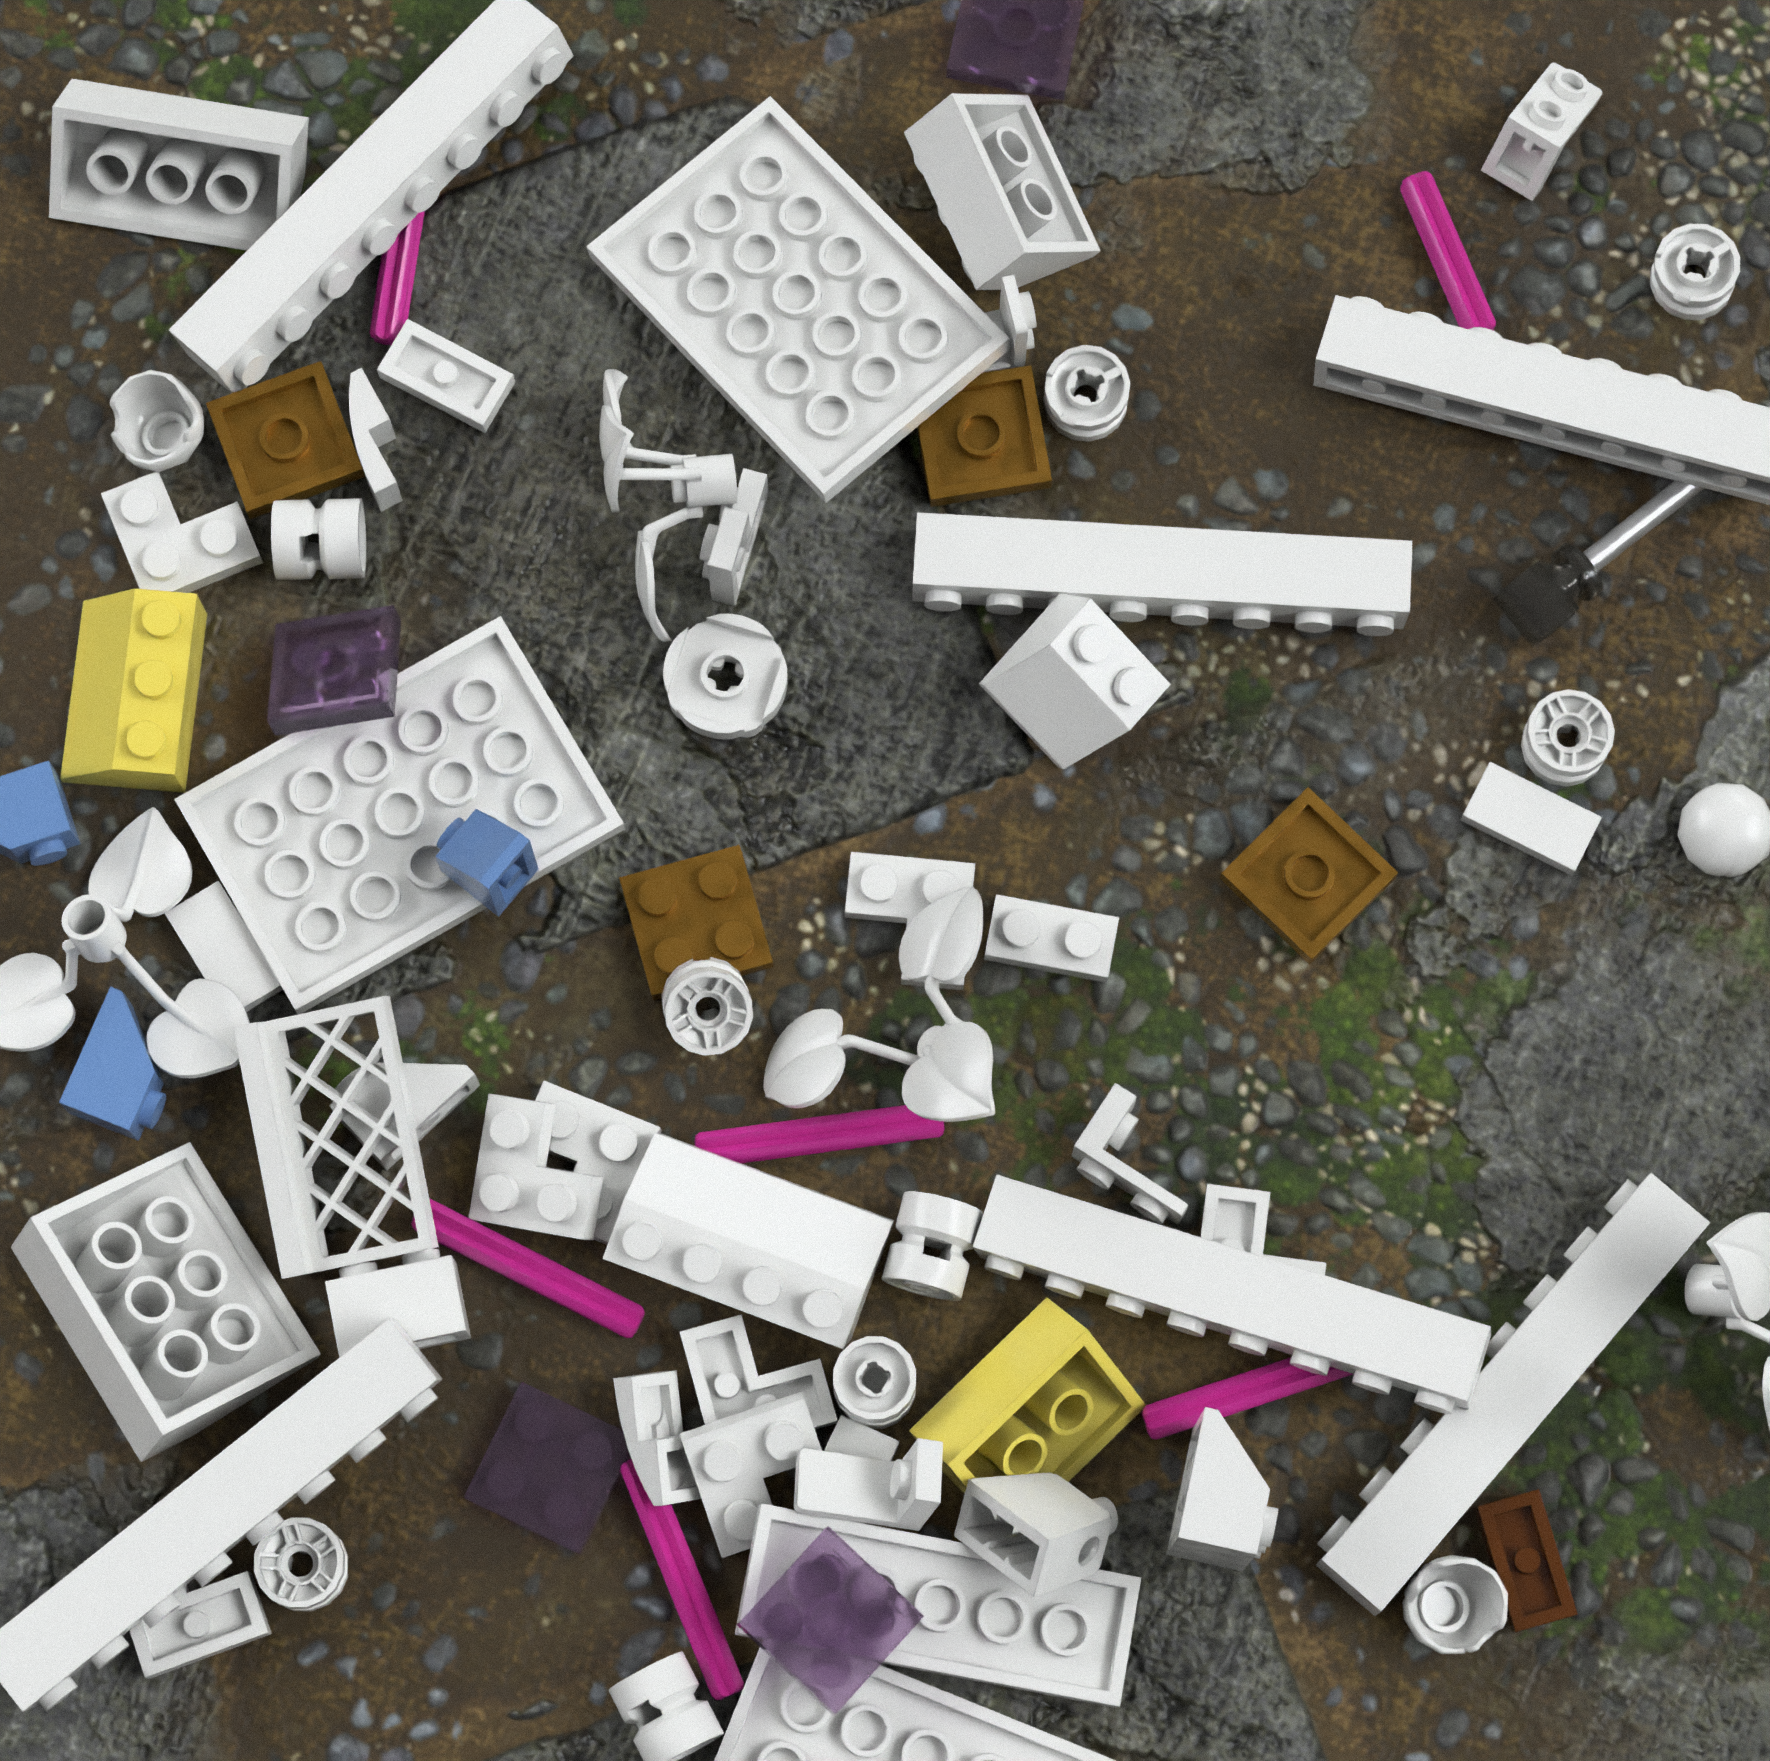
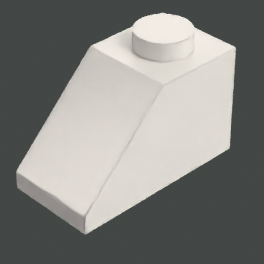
M384 1062L377 1063V1065L385 1069ZM403 1063L418 1142L480 1086L475 1073L467 1065ZM361 1067L347 1075L335 1089L344 1095ZM371 1073L353 1102L380 1120L392 1101L389 1085ZM334 1101L329 1105L332 1111L337 1106V1103ZM348 1111L341 1120L342 1124L364 1145L373 1128ZM394 1118L389 1127L398 1133ZM383 1136L371 1155L387 1171L402 1157V1151L399 1146Z

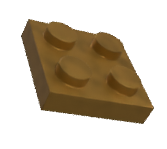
M321 361L206 403L250 519L271 512L273 501L304 500L365 477Z
M1031 365L981 373L917 427L930 507L1048 489L1052 486L1051 471Z
M1307 787L1221 873L1220 879L1310 965L1396 879L1398 872Z
M740 845L619 877L653 1000L662 998L661 995L667 978L679 965L691 959L699 961L708 960L710 957L727 961L740 972L741 976L773 968V960Z

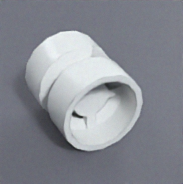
M362 498L327 499L321 508H315L309 499L273 501L271 513V550L276 580L312 579L317 570H323L329 579L364 578L366 571V523ZM319 534V544L308 542V535Z
M904 1192L896 1222V1229L901 1233L902 1240L890 1245L882 1280L899 1289L923 1296L960 1301L970 1264L963 1257V1252L973 1249L983 1212L974 1206L951 1198L924 1192ZM924 1245L940 1249L939 1258L923 1254Z
M866 1336L850 1343L840 1353L833 1369L834 1398L840 1412L845 1417L872 1429H884L897 1424L910 1411L916 1394V1368L910 1354L898 1342L883 1336Z
M683 1651L641 1669L608 1690L623 1721L629 1724H636L639 1729L633 1741L643 1761H678L724 1735L709 1702L696 1700L694 1696L699 1683Z

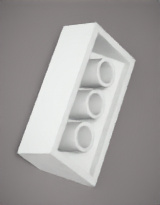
M71 79L52 106L49 218L247 251L300 198L306 170L309 117Z
M656 1132L623 1200L603 1259L844 1349L853 1336L894 1220Z

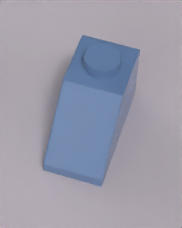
M49 760L0 776V854L20 864L30 861L31 865L39 866L64 858L67 855L66 849L80 845L60 777Z
M475 809L466 821L461 817L455 819L440 836L436 845L440 849L439 853L435 856L440 870L498 917L539 870L530 840L517 830L478 809Z
M110 986L59 1103L69 1114L139 1141L144 1128L153 1129L162 1114L166 1102V1094L160 1091L164 1082L157 1065L148 1053L147 1041L132 1003L121 990Z

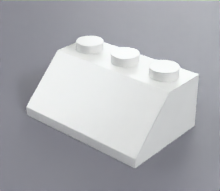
M952 93L904 132L913 151L915 165L924 175L938 206L939 217L948 228L962 258L964 272L972 280L976 290H1001L1002 277L1010 275L1015 276L1017 287H1021L1090 259L1101 251L1029 95Z
M1205 1407L1192 1429L1166 1555L1243 1571L1253 1558L1260 1559L1261 1553H1265L1266 1548L1271 1546L1278 1508L1267 1506L1270 1488L1218 1409Z

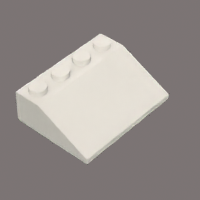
M190 1142L30 1217L11 1246L23 1269L141 1462L197 1434L316 1360L321 1355Z

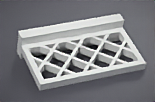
M381 996L275 1020L233 1027L281 1279L439 1247L390 996ZM374 1012L379 1039L368 1057H366L341 1040L355 1016ZM338 1020L331 1032L320 1025ZM306 1027L325 1041L308 1070L290 1058L285 1031ZM335 1048L361 1066L344 1095L317 1077ZM382 1055L384 1059L385 1069L377 1065ZM371 1073L389 1085L392 1100L380 1120L353 1102ZM294 1074L301 1078V1081L299 1082L297 1087L295 1085ZM311 1086L337 1103V1106L320 1132L305 1123L301 1116L300 1103ZM347 1111L373 1128L372 1133L356 1158L330 1140V1137ZM394 1118L398 1133L389 1127ZM383 1136L399 1146L402 1151L404 1164L392 1183L365 1165ZM306 1137L314 1141L309 1150ZM323 1148L349 1166L348 1171L332 1195L314 1183L312 1166ZM359 1174L386 1192L369 1220L342 1203V1200ZM406 1181L408 1182L410 1195L401 1190ZM318 1199L326 1204L321 1213ZM395 1199L413 1211L418 1238L398 1242L378 1228V1225ZM336 1211L362 1229L348 1253L329 1256L324 1229ZM371 1237L383 1244L382 1246L364 1249Z

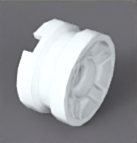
M1690 223L1675 228L1662 239L1651 267L1650 287L1656 301L1668 313L1685 320H1702L1716 315L1727 305L1740 273V255L1734 242L1722 230L1708 224ZM1691 264L1698 265L1704 269L1705 278L1701 274L1693 272L1685 274L1684 269Z
M1081 345L1067 349L1054 359L1046 373L1043 406L1048 421L1057 432L1072 440L1090 442L1108 436L1119 427L1126 415L1130 380L1126 367L1115 354L1102 347ZM1083 385L1094 387L1097 391L1096 401L1091 402L1089 397H1084L1080 394L1074 397L1076 389Z
M1568 689L1551 693L1538 702L1523 729L1521 748L1526 764L1536 776L1549 784L1567 787L1584 783L1598 772L1613 746L1615 729L1611 714L1601 701L1586 692ZM1572 729L1578 733L1575 739L1576 746L1565 747L1557 739V733H1569Z
M710 957L708 960L699 961L691 959L679 965L666 980L661 995L666 1026L673 1039L687 1051L704 1056L722 1054L737 1046L747 1035L753 1019L752 999L740 972L727 961ZM704 997H712L718 1001L720 1010L712 1008L703 1011L702 1015L699 1016L696 1004Z
M289 1518L284 1520L279 1527L259 1542L254 1553V1573L259 1587L278 1605L292 1611H314L329 1605L342 1592L348 1578L349 1557L342 1540L325 1524L311 1518ZM298 1551L302 1554L310 1555L313 1559L311 1572L303 1577H297L290 1572L294 1561L292 1555Z

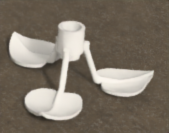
M616 369L605 370L603 380L604 405L601 410L599 438L602 459L605 462V491L612 513L619 512L618 487L620 480H671L674 503L686 502L685 508L650 523L643 530L638 531L636 544V586L644 614L653 632L662 642L672 641L660 623L655 611V580L652 559L657 537L663 530L687 519L703 518L702 506L737 503L734 459L732 454L697 457L696 454L677 455L634 448L630 443L634 433L622 425L619 407V397L628 376ZM624 458L670 465V468H623Z
M152 807L145 811L115 837L101 854L91 872L88 887L89 894L77 897L65 908L62 915V927L70 938L62 943V948L66 952L65 978L60 965L54 959L42 954H20L0 965V1049L19 1052L38 1050L54 1043L67 1032L74 1022L75 1008L66 994L77 986L78 955L81 954L88 961L95 963L109 962L118 958L152 997L167 1010L152 1021L147 1031L146 1040L148 1053L162 1071L179 1078H199L234 1068L240 1062L233 1027L249 1024L250 1021L246 1009L238 996L220 982L199 978L189 982L181 990L176 1001H173L125 947L127 934L121 921H129L134 911L145 917H156L168 912L183 899L192 881V864L188 853L156 808Z
M964 887L933 902L911 921L902 937L899 948V964L903 975L914 982L925 981V991L945 1021L944 1026H933L923 1033L917 1045L918 1055L855 1035L847 1034L842 1036L843 1019L840 1014L832 1009L812 1010L801 1015L788 1025L774 1044L765 1068L763 1085L765 1097L789 1108H804L820 1102L832 1092L843 1074L846 1062L843 1050L856 1048L910 1065L903 1078L902 1097L907 1108L919 1117L934 1121L958 1122L994 1115L995 1105L992 1094L993 1051L987 1032L979 1025L972 1022H963L956 1017L939 990L940 982L952 984L961 980L972 967L977 957L983 931V905L978 890L974 887Z
M1755 1212L1733 1221L1707 1241V1245L1720 1265L1697 1263L1691 1267L1685 1282V1302L1692 1314L1726 1317L1727 1329L1742 1330L1770 1344V1330L1751 1322L1763 1318L1770 1310V1213ZM1769 1356L1764 1365L1762 1391L1770 1431Z

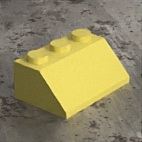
M131 589L83 601L60 776L62 782L185 793L207 613L197 594Z
M1046 1297L928 1411L909 1432L916 1440L921 1438L943 1442L942 1471L964 1494L968 1479L1049 1472L1057 1474L1069 1482L1143 1410L1146 1404L1089 1330Z

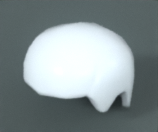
M148 370L130 376L111 397L110 406L115 417V428L111 433V437L120 452L124 453L126 458L139 468L161 472L185 463L189 460L203 437L204 416L201 404L189 389L172 374Z
M1717 783L1697 792L1682 809L1678 829V838L1687 859L1706 874L1734 877L1748 872L1767 858L1770 852V810L1764 798L1743 784Z
M1455 1555L1436 1558L1425 1564L1413 1576L1404 1591L1405 1599L1402 1602L1404 1620L1417 1641L1439 1654H1465L1466 1652L1478 1651L1496 1631L1504 1628L1507 1621L1508 1592L1495 1570L1475 1558Z

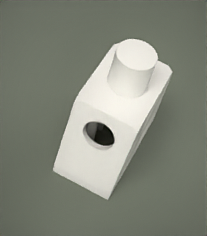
M1048 1472L968 1479L954 1536L1031 1596L1037 1597L1094 1575L1101 1566L1108 1536L1117 1528L1118 1515L1114 1504L1108 1498L1099 1497L1091 1499L1057 1474Z

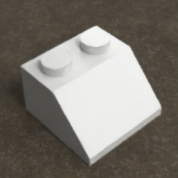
M1061 593L979 683L1060 769L1069 767L1131 730L1171 685L1091 598Z

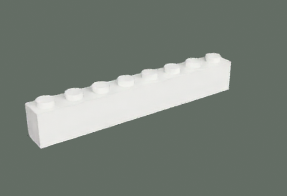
M495 0L169 329L187 355L230 393L245 389L249 385L258 382L266 374L270 363L291 342L303 337L309 330L312 321L334 299L341 297L350 289L355 277L376 256L390 249L397 235L418 213L429 209L437 200L440 191L461 170L470 167L478 159L483 147L503 127L514 123L521 115L524 106L546 84L552 83L561 75L566 63L574 55L558 25L526 0Z
M1335 295L1315 360L1313 386L1770 505V406L1766 407L1743 401L1738 395L1727 390L1713 389L1704 391L1685 386L1676 378L1665 374L1646 376L1623 370L1615 362L1603 358L1585 360L1565 355L1559 349L1549 344L1531 343L1527 345L1502 338L1500 334L1491 329L1483 327L1465 329L1446 324L1438 317L1426 312L1407 314L1384 308L1381 303L1368 297L1356 296L1349 299Z
M917 512L912 601L924 602L926 608L935 611H956L961 608V604L986 605V610L994 614L1015 615L1023 612V608L1046 609L1061 593L1091 598L1103 612H1109L1110 618L1123 622H1138L1145 620L1147 615L1171 616V621L1174 623L1190 626L1203 625L1208 622V618L1231 619L1235 626L1245 629H1262L1269 627L1270 622L1295 623L1297 630L1311 633L1326 632L1332 629V625L1357 627V632L1363 635L1386 636L1392 634L1394 629H1404L1410 613L1412 541Z
M1652 1173L1639 1186L1629 1179L1626 1180L1603 1207L1613 1215L1598 1234L1587 1226L1563 1254L1572 1262L1571 1266L1558 1281L1549 1274H1546L1522 1302L1532 1310L1531 1313L1517 1329L1506 1321L1489 1341L1486 1354L1491 1360L1480 1371L1469 1409L1454 1405L1452 1414H1444L1435 1425L1424 1418L1401 1444L1400 1448L1409 1456L1394 1474L1383 1466L1361 1491L1359 1496L1368 1504L1351 1523L1341 1515L1317 1543L1326 1553L1316 1566L1374 1616L1387 1606L1710 1224L1706 1218Z
M997 1174L973 1244V1248L978 1256L986 1259L984 1268L995 1274L1015 1280H1021L1023 1271L1047 1278L1045 1288L1076 1299H1081L1084 1290L1108 1297L1106 1307L1132 1317L1142 1318L1145 1309L1169 1316L1167 1326L1193 1336L1203 1337L1206 1328L1230 1335L1228 1345L1254 1355L1265 1356L1267 1347L1292 1355L1291 1365L1311 1373L1327 1375L1329 1366L1354 1374L1352 1384L1372 1392L1389 1395L1391 1386L1416 1393L1414 1403L1444 1414H1452L1454 1405L1469 1409L1491 1338V1326Z
M388 1318L0 1628V1683L22 1712L33 1708L38 1703L42 1705L46 1712L57 1705L78 1687L71 1678L74 1674L91 1661L98 1670L129 1646L123 1635L142 1620L145 1621L149 1628L155 1626L181 1605V1602L174 1595L194 1578L201 1587L209 1583L233 1563L226 1554L245 1537L248 1538L253 1546L284 1522L278 1511L298 1496L304 1504H307L335 1481L329 1470L346 1456L350 1455L355 1463H358L387 1440L380 1431L381 1428L399 1414L409 1422L438 1399L431 1388L443 1379L396 1319Z

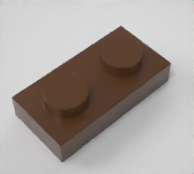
M1533 1490L1477 1506L1475 1513L1492 1569L1497 1572L1508 1592L1507 1618L1512 1634L1578 1615L1540 1490Z

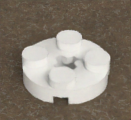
M728 613L706 617L707 621L696 624L690 630L687 627L678 634L666 654L663 680L671 710L687 727L706 737L724 740L755 736L762 731L767 722L774 718L784 701L788 684L787 665L780 647L775 643L774 637L757 621L742 615ZM725 662L735 664V674L743 678L740 685L730 686L728 691L717 690L716 681L708 678L711 669L716 671L722 670Z

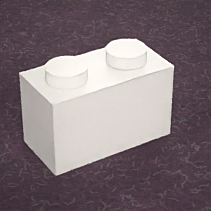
M439 1249L408 1253L401 1257L403 1265L381 1270L377 1269L376 1262L354 1264L339 1269L340 1278L325 1281L339 1357L388 1318L396 1319L419 1349L470 1339L471 1335L458 1268L452 1255L440 1257Z

